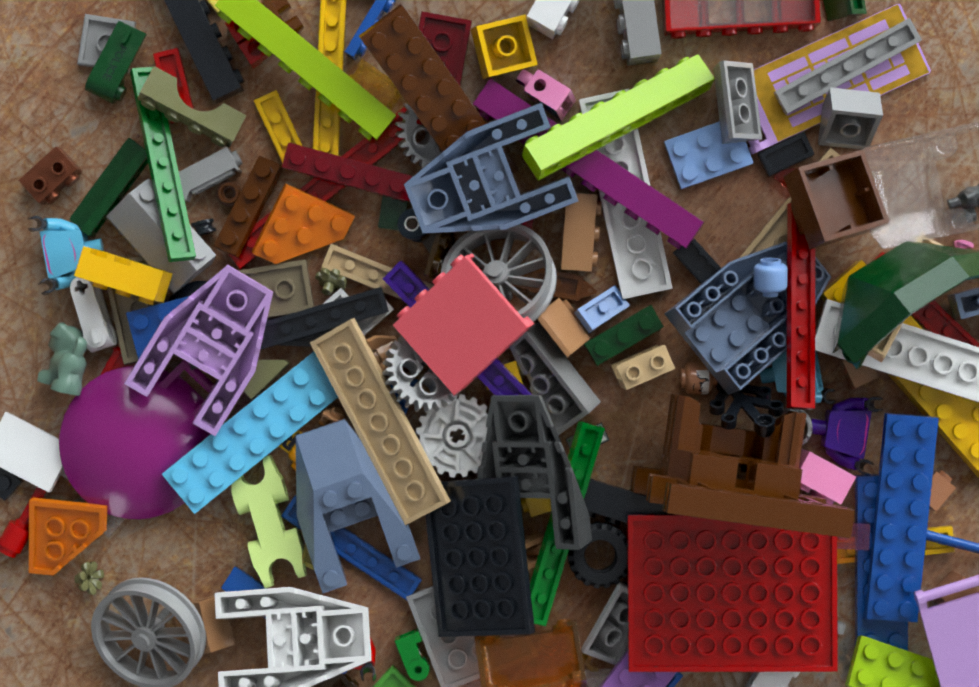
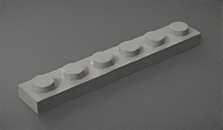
M908 18L776 90L774 95L785 115L827 93L830 87L836 88L919 43L922 39L911 19Z

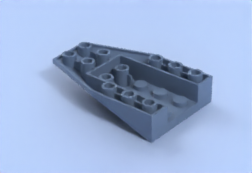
M787 241L730 261L664 313L728 395L741 390L787 350V288L782 292H778L777 297H764L762 292L754 288V266L760 263V259L779 258L781 263L787 266ZM816 256L815 305L831 278V275Z

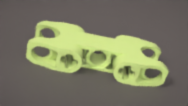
M272 455L263 458L265 475L260 483L256 485L250 484L242 475L231 484V493L238 514L242 515L251 512L258 539L247 543L253 567L265 588L274 585L272 566L277 559L283 558L291 562L298 578L307 576L305 563L303 564L302 559L304 545L297 527L286 530L281 517L278 503L288 501L289 496L284 478L278 470Z

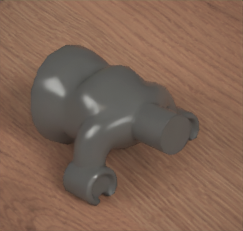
M979 184L967 187L957 197L947 200L950 210L961 207L965 211L967 223L977 221L975 208L979 207Z

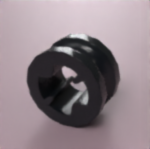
M213 218L191 224L199 236L217 231L212 226Z

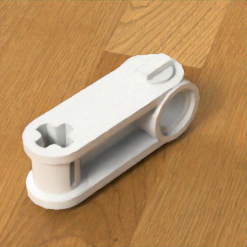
M76 277L70 284V292L88 350L93 353L116 345L118 342L117 335L109 316L102 289L92 286V281ZM86 284H88V288H86L85 292H83V288H85Z

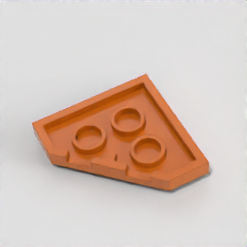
M285 183L252 253L272 263H281L343 240L355 216L344 209Z
M35 497L30 499L29 573L54 576L68 562L107 530V505Z

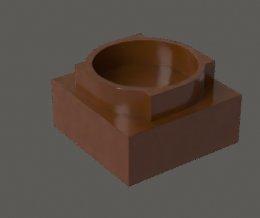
M863 149L798 167L783 176L791 196L792 213L800 236L805 235L810 250L875 231L890 223Z

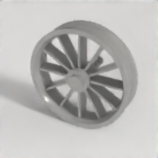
M519 224L506 230L469 231L458 239L448 251L442 264L441 273L447 274L452 269L450 264L461 254L463 256L473 254L471 251L486 243L491 262L486 264L476 255H474L475 257L472 260L484 269L482 272L508 301L513 298L514 294L527 304L517 311L523 318L528 316L534 322L541 316L554 296L557 273L549 250L537 233ZM506 239L500 261L495 260L490 241ZM514 239L526 242L508 261ZM534 249L542 255V258L519 265ZM545 267L544 280L521 277V275ZM512 284L540 288V290L531 301Z
M131 578L119 583L98 604L92 616V638L101 658L121 678L140 687H173L179 684L201 660L205 651L206 631L202 618L195 606L180 591L156 579ZM122 596H130L134 609ZM142 597L152 600L149 616ZM112 604L122 615L109 610L110 605ZM160 604L165 608H163V610L157 615L158 607ZM175 616L183 626L165 628L164 624ZM109 623L124 630L111 631ZM173 637H188L189 644ZM116 640H131L132 644L123 650ZM135 647L141 650L138 662L127 654ZM148 651H149V654H150V657H151V660H152L154 669L145 666V664H146V659H147V655H148ZM175 652L188 657L187 664ZM164 660H165L174 670H172V671H167L166 666H165V663H164Z

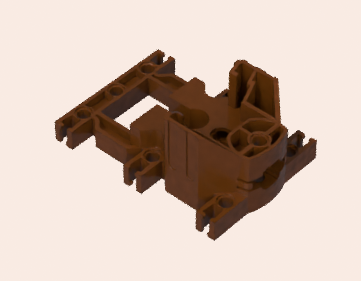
M671 394L661 467L657 469L633 465L630 491L646 494L645 500L650 503L663 504V511L669 514L851 539L854 509L826 504L827 499L801 494L800 485L803 469L799 468L806 413L789 410L775 419V431L771 436L760 437L753 430L740 428L727 430L719 425L699 423L701 404L692 397ZM717 453L729 454L730 456L721 455ZM738 463L742 464L741 471L746 472V476L737 474Z

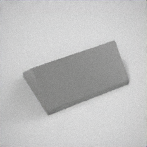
M718 62L713 68L722 144L761 140L762 133L753 63Z
M623 580L616 586L580 650L582 653L616 665L628 650V583Z

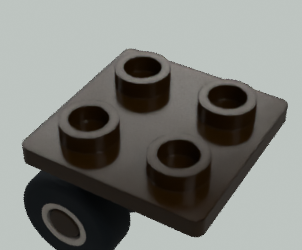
M407 209L398 218V230L403 237L424 244L430 254L424 276L435 279L441 274L443 261L450 248L455 244L454 232L422 233L414 209Z

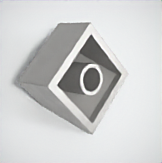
M830 87L822 106L818 145L868 150L883 117L880 93Z

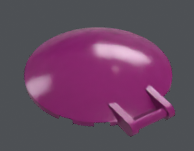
M184 359L170 373L163 370L147 397L124 384L134 366L114 369L96 377L82 388L80 396L74 397L61 424L59 451L62 466L69 482L85 501L90 504L107 505V514L125 519H148L161 516L185 503L162 473L211 434L193 424L195 415L205 400L179 375L185 370L208 393H210L214 383L199 369L191 370L189 362Z

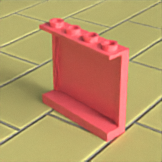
M461 254L450 264L452 269L447 274L444 272L439 274L432 281L434 286L429 291L426 289L421 291L414 298L416 303L411 308L406 306L397 314L398 320L393 324L395 329L453 395L465 389L534 325L528 316L523 318L477 267L472 261L475 257L473 254L467 256Z

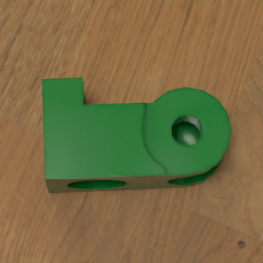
M418 628L395 637V643L409 677L415 681L424 680L428 676L430 669L429 661L422 655L418 645L422 641Z

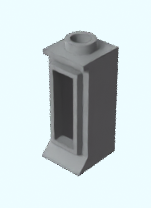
M225 147L179 171L185 201L190 203L192 195L196 196L236 175L235 171L241 173L242 170L239 166L243 163L237 151L232 152L231 149Z

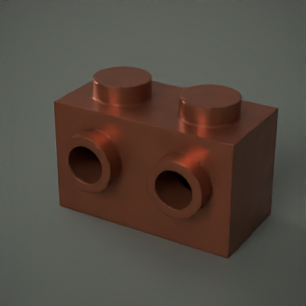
M56 146L18 181L38 203L43 205L48 203L50 205L60 197L61 194L59 192L64 187H71L79 180L80 177L78 175L82 170L62 148Z

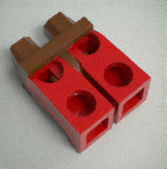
M263 0L261 2L283 22L284 20L280 15L291 9L287 0ZM297 15L284 22L296 33H300L304 29ZM233 21L230 24L225 22L226 27L253 69L268 58L257 48L260 45L259 42L253 37L250 41L243 37L237 31L240 27Z

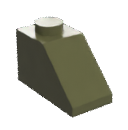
M258 359L256 371L245 387L244 392L250 399H255L291 363L288 360Z

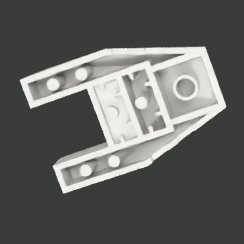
M293 587L215 593L216 619L266 616L268 668L218 672L219 687H311L371 661L368 607Z

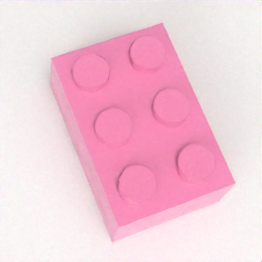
M801 450L799 468L803 469L800 489L807 493L810 492L812 496L827 499L826 503L829 505H833L834 502L842 504L856 476L810 451Z

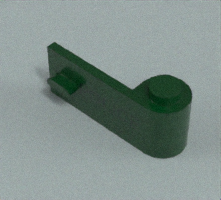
M118 21L87 79L85 91L112 104H115L117 101L121 102L127 91V88L124 87L123 79L147 34Z

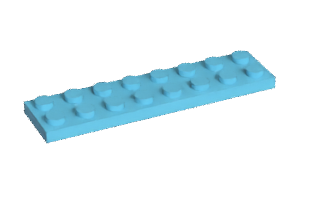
M312 352L225 422L216 436L209 435L162 473L194 514L338 398L315 352Z

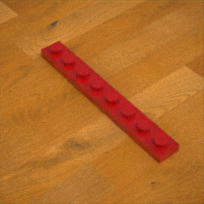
M790 202L787 204V408L812 410L815 409V249L810 250L805 235L800 236Z

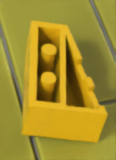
M83 246L74 276L92 281V286L100 289L114 288L116 289L115 293L128 298H130L131 294L139 296L138 301L153 305L154 301L164 303L173 273L105 251Z

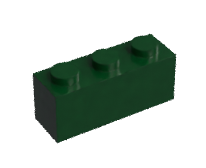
M648 305L584 343V346L595 365L598 366L664 326L652 305Z

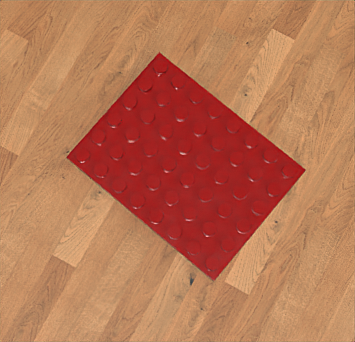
M627 515L629 672H838L836 536L684 515Z

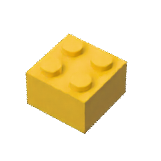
M526 15L483 24L470 29L483 79L538 65Z

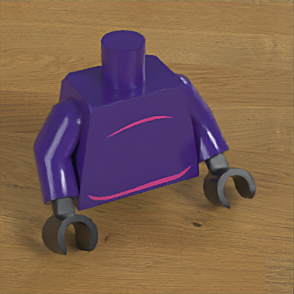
M879 396L869 399L850 397L834 404L832 410H826L824 420L811 418L812 434L822 435L821 446L825 447L826 454L838 465L857 470L865 476L871 475L864 471L865 464L874 465L872 461L866 460L864 457L872 412H881L883 410L874 407L875 400H883Z

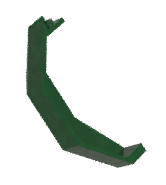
M905 241L849 275L843 288L832 354L841 349L847 362L852 363L856 369L861 367L868 352L911 314L964 281L979 278V250Z

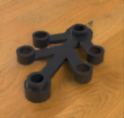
M717 381L716 388L719 392L715 399L710 401L709 412L713 415H722L721 427L727 430L734 429L737 426V415L742 408L753 421L754 431L758 436H771L775 431V418L773 416H781L784 408L783 402L771 400V389L766 386L759 387L747 384L741 390L729 394L734 400L727 412L723 414L725 412V401L729 395ZM743 393L754 394L756 397L744 395ZM755 407L768 409V414H760Z

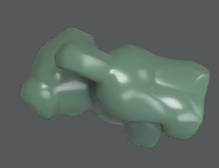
M61 322L50 332L51 338L48 346L54 352V355L50 359L49 369H42L38 373L37 381L51 385L50 389L80 396L82 378L87 366V362L83 357L87 350V342L83 338V332L80 329Z

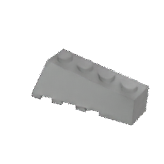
M539 322L534 324L510 346L522 374L527 376L531 384L529 388L532 395L542 396L558 436L601 403Z

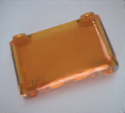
M560 619L552 626L551 631L507 638H501L500 635L474 636L481 687H587L577 620Z

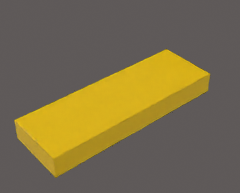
M275 90L253 101L283 163L288 142L300 146L303 145L278 91Z

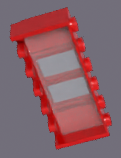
M662 0L664 36L670 35L671 39L686 38V34H696V37L699 38L712 36L711 33L722 32V36L737 35V31H747L748 35L762 34L763 30L773 29V33H786L788 29L798 28L799 32L813 31L821 23L820 0Z

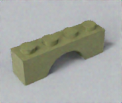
M155 66L152 68L137 98L145 108L153 111L156 109L164 113L168 120L187 125L191 132L210 137L211 141L220 147L231 146L247 116L225 103L211 111H197L190 108L182 101L178 94L177 78Z

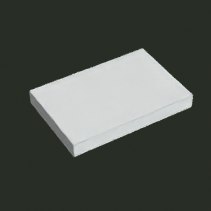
M5 412L0 421V467L50 493L63 471L59 451V438L9 412Z

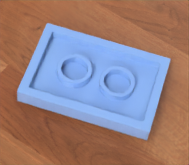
M720 121L664 141L680 190L753 164L746 142L722 144Z

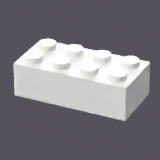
M536 0L527 15L528 26L553 39L556 34H562L568 23L567 13H573L580 0Z

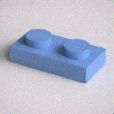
M614 285L577 309L574 314L588 333H591L626 310L630 305L626 299H622L621 292Z

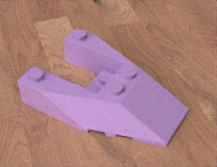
M226 265L164 317L124 384L147 397L172 355L179 356L218 379L193 421V424L216 436L256 371L273 291L233 267Z

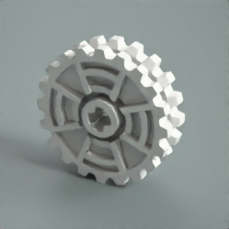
M460 394L459 398L450 401V404L445 408L441 405V408L436 412L432 408L426 416L421 415L419 418L422 426L416 428V433L420 435L418 440L432 466L438 467L437 473L441 475L446 471L449 472V477L455 478L456 473H461L462 477H467L468 471L472 470L474 473H477L478 467L481 465L483 455L481 449L486 439L488 428L486 427L488 417L486 410L488 407L485 404L479 406L476 398L472 397L470 400H467L465 394ZM458 428L463 430L462 435L465 434L463 440L459 439L457 442L451 440L453 436H450L451 431L456 432Z

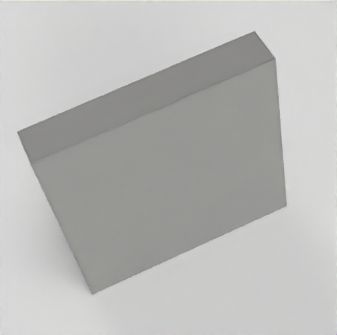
M85 14L77 64L94 68L118 21L136 28L137 23Z

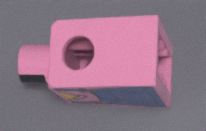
M523 69L516 79L517 83L525 87L524 92L527 98L535 104L542 103L544 110L560 121L564 119L576 101L571 89L541 70H537L533 75L526 69Z

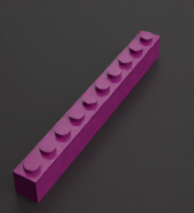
M491 78L473 103L479 108L477 110L479 114L488 121L491 117L498 120L531 107V105ZM547 117L550 127L558 124ZM550 128L530 135L528 137L522 138L518 141L525 145L526 141L529 140L531 137H540L546 134ZM598 150L560 169L572 178L575 174L583 178L584 180L581 184L594 192L597 188L605 193L602 198L612 205L616 206L617 203H620L626 207L624 213L637 221L640 217L648 222L645 227L656 235L660 231L669 237L667 242L677 249H680L681 246L687 249L704 225L702 220Z

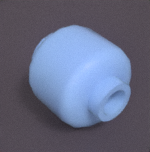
M762 258L760 263L754 266V288L762 292L764 297H777L778 292H782L787 288L788 268L784 263H781V259Z

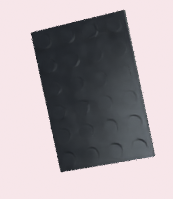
M518 476L441 481L451 502L425 515L439 637L527 635L535 633Z

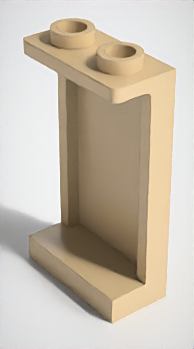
M658 344L611 364L620 388L625 390L675 369L666 346H658Z

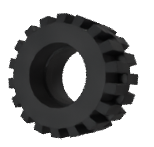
M595 522L591 524L592 541L580 550L569 549L568 562L575 577L581 580L583 584L597 589L599 587L609 588L614 583L615 585L620 583V579L622 577L625 578L628 574V539L619 528L610 523ZM597 540L609 542L615 551L613 562L604 569H593L585 561L587 546Z

